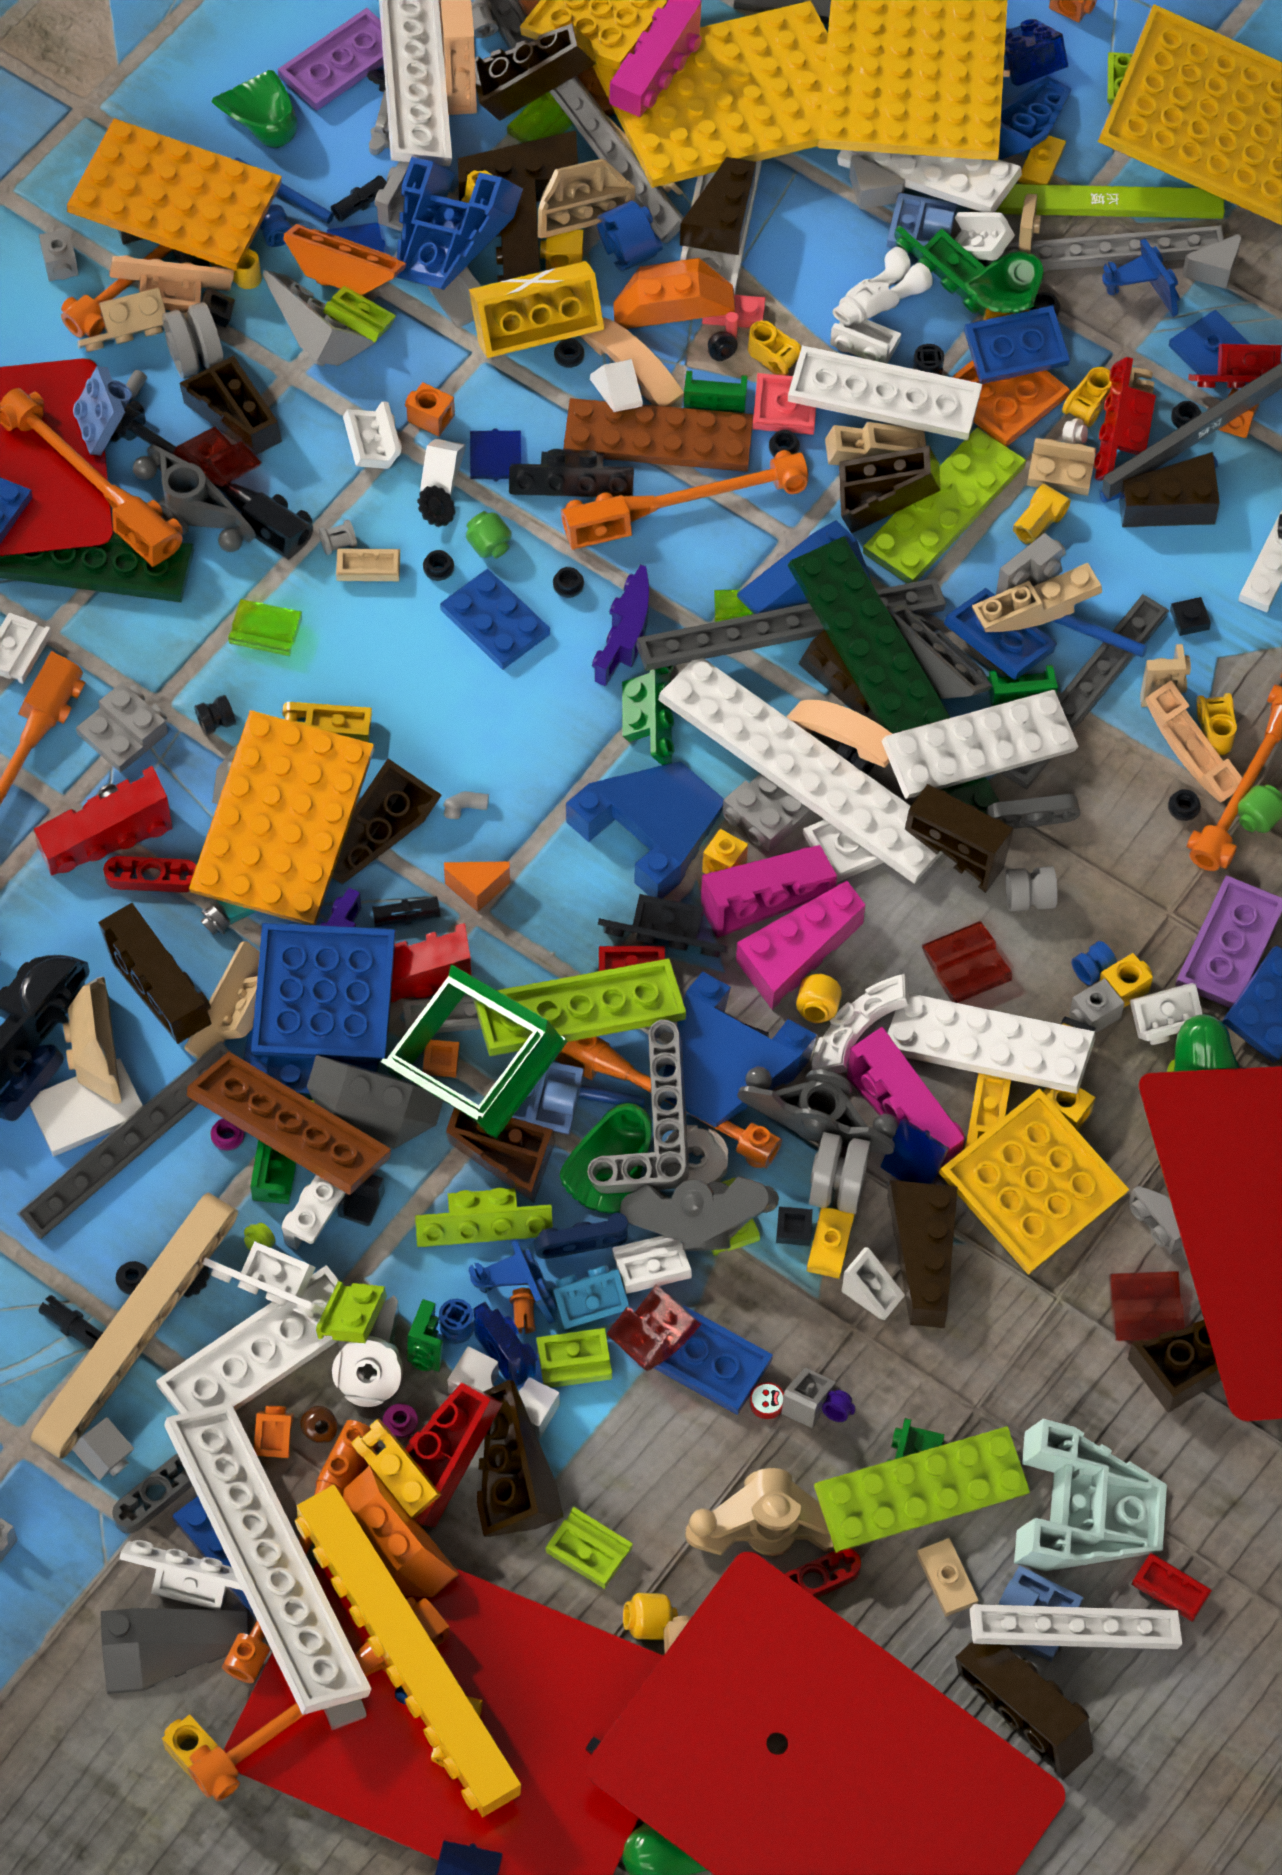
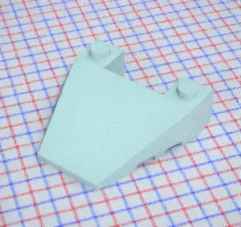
M1047 1419L1040 1420L1025 1431L1022 1464L1054 1472L1050 1521L1034 1518L1017 1530L1014 1563L1042 1571H1052L1163 1551L1167 1484L1132 1462H1123L1112 1455V1450L1103 1444L1098 1446L1083 1437L1084 1432L1076 1427Z

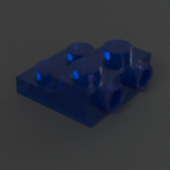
M486 1302L473 1308L475 1337L489 1357L498 1361L499 1371L506 1381L514 1380L517 1387L527 1381L528 1377H534L536 1375L535 1361L538 1360L536 1353L529 1343L523 1344L517 1336L519 1332L513 1320L509 1316L504 1318L498 1308L492 1311Z

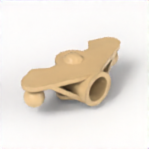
M777 1468L761 1469L750 1474L744 1481V1488L712 1512L709 1509L703 1508L696 1510L691 1515L685 1531V1538L691 1546L718 1555H722L736 1541H748L755 1551L769 1556L785 1553L791 1548L794 1540L807 1539L825 1552L834 1549L820 1503L797 1486L788 1471Z

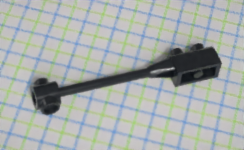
M133 400L127 404L124 409L125 414L113 433L111 441L116 442L122 437L127 441H131L138 436L150 445H156L178 458L200 467L215 487L225 493L242 511L241 515L253 528L256 535L255 538L286 559H291L308 543L313 533V521L306 511L299 510L295 514L288 509L286 499L279 494H275L271 498L263 492L259 493L238 484H232L145 427V410L138 401Z

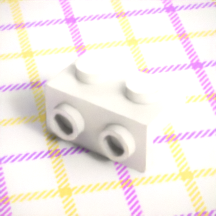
M958 212L955 216L957 223L962 229L955 238V241L977 260H997L1015 236L1002 213Z
M867 319L862 323L854 322L849 326L844 325L842 322L839 324L834 323L831 329L830 345L842 352H849L864 359L888 364L901 341V333Z
M382 401L376 411L347 409L343 419L355 465L359 467L390 469L401 453L402 444L397 436L395 417L391 414L389 403Z
M1194 983L1130 999L1138 1038L1150 1041L1151 1045L1169 1041V1035L1177 1034L1187 1019L1195 1015H1202L1197 987Z
M316 1175L311 1184L305 1186L298 1204L293 1211L286 1215L282 1223L281 1229L283 1230L285 1245L297 1250L302 1241L313 1244L344 1197L345 1192Z

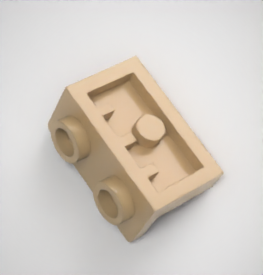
M1036 438L1027 486L1039 488L1042 484H1046L1056 491L1088 496L1096 448L1088 447L1084 444H1070L1053 439Z
M1176 644L1173 659L1157 658L1155 660H1146L1140 692L1141 707H1148L1145 698L1170 680L1181 694L1186 693V675H1190L1191 662L1190 656L1184 655L1183 644Z

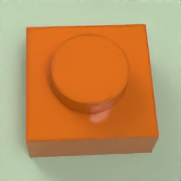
M430 1040L425 1047L423 1072L429 1076L456 1078L460 1042Z

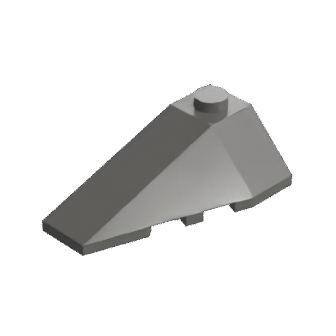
M264 270L262 276L299 346L309 354L308 359L320 366H324L326 363L339 366L374 344L370 339L323 313L326 304L314 299V294L292 278L285 274Z

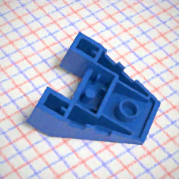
M411 157L402 183L401 195L405 197L404 212H400L399 222L403 224L402 239L398 240L397 259L405 262L406 267L396 277L445 290L514 218L523 188L502 177L479 172L469 203L449 199L447 196L455 173L433 161Z
M679 761L589 783L566 802V823L586 841L590 842L614 820H617L650 850L635 863L634 883L648 896L663 899L683 880L688 866L699 852L700 845L706 835H709L721 814L724 798Z
M702 971L685 993L683 1003L686 1010V1020L678 1021L677 1028L682 1040L686 1112L713 1127H717L747 1109L748 1105L737 1097L739 1088L747 1086L745 1078L750 1069L760 1066L770 1072L772 1083L767 1090L772 1091L783 1083L785 1085L794 1081L809 1062L817 1034L788 1019L772 1039L725 1014L731 987ZM665 1065L662 1077H670L674 1074L676 1068L672 1065ZM674 1098L665 1099L674 1105L677 1104V1100Z

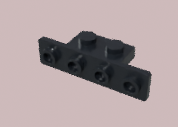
M551 449L548 452L542 451L541 464H510L509 493L512 495L597 497L602 493H610L613 497L619 495L633 496L634 469L632 467L603 466L604 453H597L593 450H582L577 453L566 452L562 449Z
M639 894L633 925L598 919L597 925L604 926V933L623 937L624 931L636 933V940L655 944L656 938L668 940V947L687 951L688 945L701 948L700 954L719 958L720 952L728 953L729 951L728 946L698 940L705 909L699 906Z

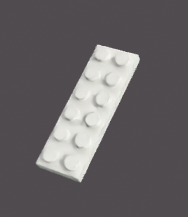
M841 150L837 156L838 165L850 169L851 157L855 154L905 179V187L979 212L995 213L1022 175L1021 166L1000 159L997 161Z
M802 345L788 393V402L968 440L982 384Z
M1055 690L887 735L881 741L905 799L919 796L927 784L937 789H944L1074 752L1079 747Z
M908 993L909 1006L895 1011L887 1034L905 1058L1078 1094L1095 1042V1031Z
M327 1265L312 1275L302 1298L324 1309L337 1282H340ZM286 1301L284 1306L271 1302L156 1380V1383L178 1414L231 1402L234 1410L237 1411L337 1341L332 1340V1336H324L323 1339H318L316 1326L322 1315L314 1312L312 1318L293 1311L295 1304Z

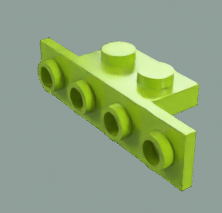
M494 1188L485 1191L463 1190L457 1193H447L449 1213L415 1215L417 1247L536 1238L541 1231L553 1228L552 1206L517 1207L515 1188Z

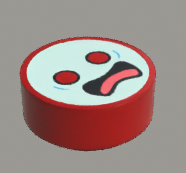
M769 1382L757 1385L750 1395V1408L752 1412L762 1419H773L780 1415L784 1395L782 1389L776 1384Z

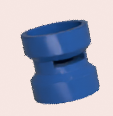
M278 204L270 205L259 227L263 230L266 244L271 247L285 245L284 233L292 228L291 224L286 221L287 215L284 208Z
M1097 941L1090 946L1089 952L1086 954L1080 953L1071 960L1074 972L1088 986L1100 980L1102 971L1117 963L1112 950L1102 941Z
M458 1298L450 1299L441 1306L439 1310V1323L442 1337L450 1343L458 1344L467 1341L472 1336L474 1331L473 1309L465 1300Z

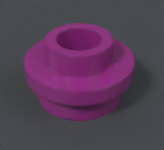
M224 1118L218 1120L213 1125L210 1133L212 1143L218 1149L224 1151L238 1148L245 1137L242 1129ZM227 1132L234 1135L229 1139L222 1138V1135Z
M395 1404L385 1411L383 1423L396 1438H405L416 1430L418 1417L415 1410L409 1405ZM402 1415L406 1417V1421L398 1424L394 1422L395 1417Z

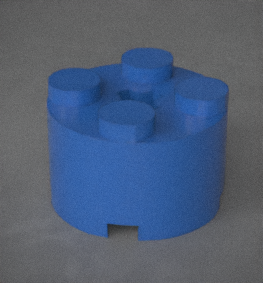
M631 200L598 215L597 219L602 220V222L597 224L600 239L607 254L614 253L618 261L614 262V265L620 271H625L651 259L663 250L659 237L654 234L650 225L653 223V218L646 206L640 208L636 202Z

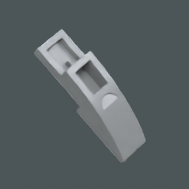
M1135 1187L1132 1190L1129 1202L1130 1210L1138 1221H1144L1151 1230L1152 1238L1160 1247L1164 1246L1170 1254L1182 1248L1183 1255L1187 1260L1170 1198L1147 1188Z

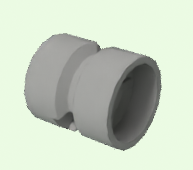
M1053 866L1035 867L1032 873H1029L1026 868L1006 870V898L1010 912L1029 910L1031 905H1034L1037 910L1055 909L1057 907V880Z

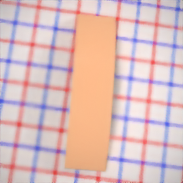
M603 317L604 330L581 335V338L600 356L606 353L614 362L632 359L637 382L641 386V394L652 405L669 407L684 396V392L677 381L654 353L636 336L616 322Z
M1170 680L1145 698L1146 703L1159 730L1190 774L1220 803L1234 794L1242 780L1241 775L1228 758L1225 761L1222 760L1186 710L1190 705L1174 683Z
M803 700L787 715L788 719L809 734L815 731L856 748L859 757L884 768L890 762L881 741L885 736L892 733L851 709L821 700Z

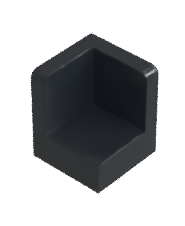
M371 1175L351 1195L345 1193L337 1206L338 1217L370 1226L385 1193L384 1178Z

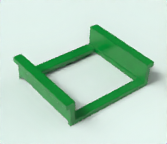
M451 964L448 978L388 1058H383L381 1063L394 1078L402 1079L404 1077L474 1119L487 1134L496 1139L568 1041L560 1036L547 1019ZM465 994L532 1033L479 1105L412 1066Z

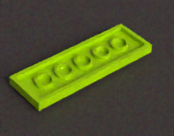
M976 428L970 434L969 439L964 440L939 466L941 491L895 512L863 546V554L907 584L917 582L1025 468L1026 459L979 428Z
M670 959L497 990L547 1019L560 1036L566 1038L568 1042L650 1027L659 1020H669L671 1022L686 1020V1010ZM474 999L489 1056L519 1051L532 1033Z
M1008 1426L814 1484L835 1552L986 1508L1030 1493Z

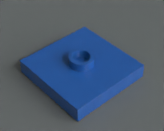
M1214 310L1171 338L1168 346L1197 374H1218L1219 344L1250 343L1219 312Z

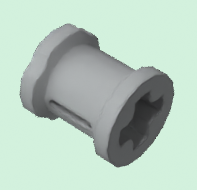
M474 0L471 2L474 36L476 38H486L495 34L498 31V24L493 20L490 12L492 8L491 2L489 0Z
M345 520L343 525L325 529L321 527L318 529L326 555L332 554V551L337 548L346 546L357 547L355 532L350 520Z

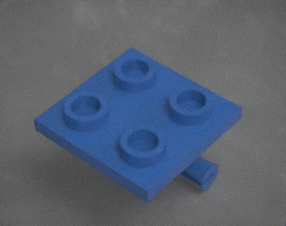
M1146 238L1140 240L1142 256L1119 268L1113 262H1108V266L1107 264L1104 265L1102 281L1109 295H1115V292L1118 294L1119 286L1150 281L1173 317L1178 315L1177 302L1180 301V297L1175 289V286L1178 285L1177 278L1170 268L1166 270L1162 264L1163 258L1156 246L1151 247Z
M515 1240L511 1242L515 1255L486 1268L482 1267L479 1263H474L476 1268L470 1265V1280L476 1288H479L484 1293H487L486 1287L491 1291L493 1287L529 1285L535 1302L549 1324L555 1322L551 1310L556 1308L555 1302L542 1280L544 1277L537 1261L534 1260L529 1248L523 1250L519 1242Z

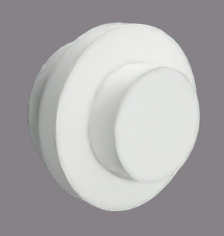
M1075 418L1065 423L1062 434L1063 442L1070 444L1086 443L1088 428L1084 425L1082 419Z

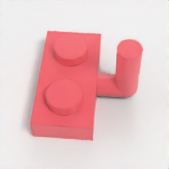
M734 295L735 312H729L727 315L702 318V324L725 326V332L732 334L736 339L738 327L750 328L753 323L763 320L765 297Z

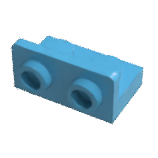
M603 1265L588 1270L589 1276L576 1280L575 1275L555 1280L557 1286L549 1288L551 1296L554 1297L563 1329L630 1309L618 1269L609 1270L608 1265Z

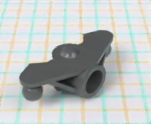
M153 444L147 448L148 456H141L135 460L133 473L141 480L153 478L156 475L157 467L161 471L165 502L158 503L163 511V516L161 517L166 522L172 518L176 519L182 526V535L189 531L188 526L222 528L224 530L219 534L218 543L222 550L226 552L239 550L243 540L251 542L255 539L256 535L250 524L206 477L200 467L193 463H188Z
M757 1066L747 1072L745 1078L747 1086L739 1088L737 1097L742 1102L793 1130L805 1140L821 1142L823 1132L841 1135L843 1146L848 1147L849 1142L853 1138L871 1141L870 1152L891 1154L894 1152L895 1143L891 1139L897 1135L899 1130L897 1119L891 1114L884 1113L875 1118L872 1128L868 1127L846 1096L851 1093L852 1085L847 1079L835 1072L821 1069L811 1070L806 1076L809 1082L771 1091L767 1090L772 1083L770 1072L764 1067ZM809 1105L820 1106L823 1109H825L829 1115L817 1110H813L809 1107Z
M738 1176L730 1187L721 1182L706 1184L701 1180L690 1179L682 1182L670 1199H664L651 1185L647 1184L628 1194L623 1199L620 1212L627 1217L628 1223L681 1241L684 1251L722 1250L731 1248L730 1239L750 1219L761 1213L773 1211L778 1205L779 1196L772 1187Z

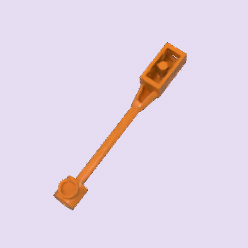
M159 245L143 259L161 260L172 251V248ZM119 278L94 299L88 295H83L79 300H76L74 297L67 298L61 307L63 312L61 319L64 325L73 335L79 338L85 334L89 337L100 335L105 328L99 303L114 299L136 280Z
M15 388L3 397L0 403V423L8 431L16 427L21 431L34 429L104 494V497L113 508V531L152 567L169 558L179 549L182 543L181 535L183 534L180 523L174 518L166 522L161 517L163 516L162 508L155 500L146 503L140 497H135L118 486L112 485L41 420L43 417L44 401L37 392H32L28 395L21 388Z
M782 450L775 455L774 459L770 460V469L655 497L654 495H619L613 497L610 493H602L597 496L595 501L585 504L580 500H572L567 503L564 509H561L562 524L570 547L574 550L632 536L631 522L651 514L659 508L772 481L777 490L784 488L788 494H798L807 486L809 480L808 469L801 452L791 454L787 450Z
M53 651L48 655L18 712L19 715L28 720L21 734L20 744L0 778V806L31 749L56 725L57 721L64 724L72 709L71 706L67 705L70 697L72 696L77 699L86 683L81 680L83 672L77 664Z
M1275 684L1267 699V702L1272 703L1264 735L1265 738L1217 825H1207L1201 833L1194 830L1188 840L1186 848L1191 849L1190 859L1204 870L1216 871L1219 867L1227 870L1236 853L1238 846L1232 844L1233 839L1228 830L1238 814V803L1251 790L1274 746L1282 739V687Z
M597 1036L567 1042L555 1058L561 1064L584 1068L583 1076L590 1080H593L599 1072L621 1080H628L651 1093V1077L634 1069V1066L616 1052L608 1042ZM728 1120L717 1127H713L738 1141L736 1152L744 1156L747 1163L755 1168L769 1167L782 1144L780 1137L769 1132L767 1128L754 1123H750L745 1130Z
M355 1420L346 1421L316 1480L314 1495L334 1484L343 1497L344 1488L368 1467L367 1461L355 1450L351 1442L359 1435L363 1437L371 1430L369 1426ZM378 1442L372 1447L375 1452L379 1446ZM300 1535L298 1540L305 1554H307L313 1542L310 1537L304 1539ZM258 1621L250 1635L244 1633L237 1635L222 1665V1669L227 1674L245 1683H254L270 1652V1648L262 1642L265 1635Z
M413 1597L406 1599L435 1647L449 1638V1625L426 1598H423L418 1603ZM366 1639V1643L355 1654L365 1677L380 1669L386 1672V1668L389 1667L383 1655L379 1658L376 1657ZM294 1704L228 1753H225L219 1746L210 1750L207 1745H203L194 1751L189 1757L193 1764L188 1767V1771L207 1798L213 1796L217 1802L230 1796L240 1785L237 1779L239 1774L235 1765L304 1715H302L298 1704Z

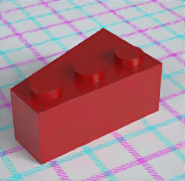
M465 923L456 925V932L438 937L436 932L426 934V941L409 946L407 941L395 944L391 1003L402 998H427L432 994H436L448 978L451 964L471 975V957Z

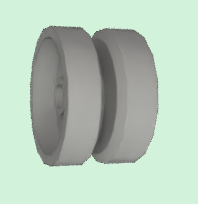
M205 302L188 307V323L185 316L179 310L162 314L168 349L182 379L198 374L199 359L206 369L224 361L218 332Z
M823 1132L811 1173L810 1183H812L809 1205L826 1208L831 1203L835 1188L839 1189L837 1199L839 1211L852 1214L857 1213L871 1141L853 1138L849 1142L846 1157L844 1158L841 1157L843 1146L841 1135Z

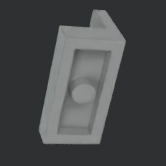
M468 267L445 290L428 286L431 294L457 328L474 321L469 289L480 287L481 285Z

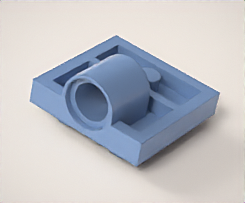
M898 193L886 247H898L895 243L894 235L895 229L899 225L923 246L941 228L951 236L957 204Z
M97 366L73 408L74 417L78 421L82 438L87 445L90 455H102L125 414L124 409L132 397V391L126 384L112 380L108 367Z
M552 1062L512 1117L553 1129V1132L570 1135L585 1071L584 1068Z
M1019 1565L1012 1580L1009 1581L998 1605L1080 1607L1083 1597ZM1018 1645L1050 1662L1053 1661L1060 1647Z

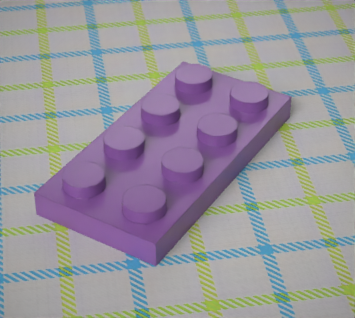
M365 8L278 68V77L318 111L365 78L370 70L374 71L384 64L380 19L368 8Z
M1226 875L1175 985L1179 987L1194 983L1196 984L1198 995L1231 1008L1253 977L1282 914V898Z

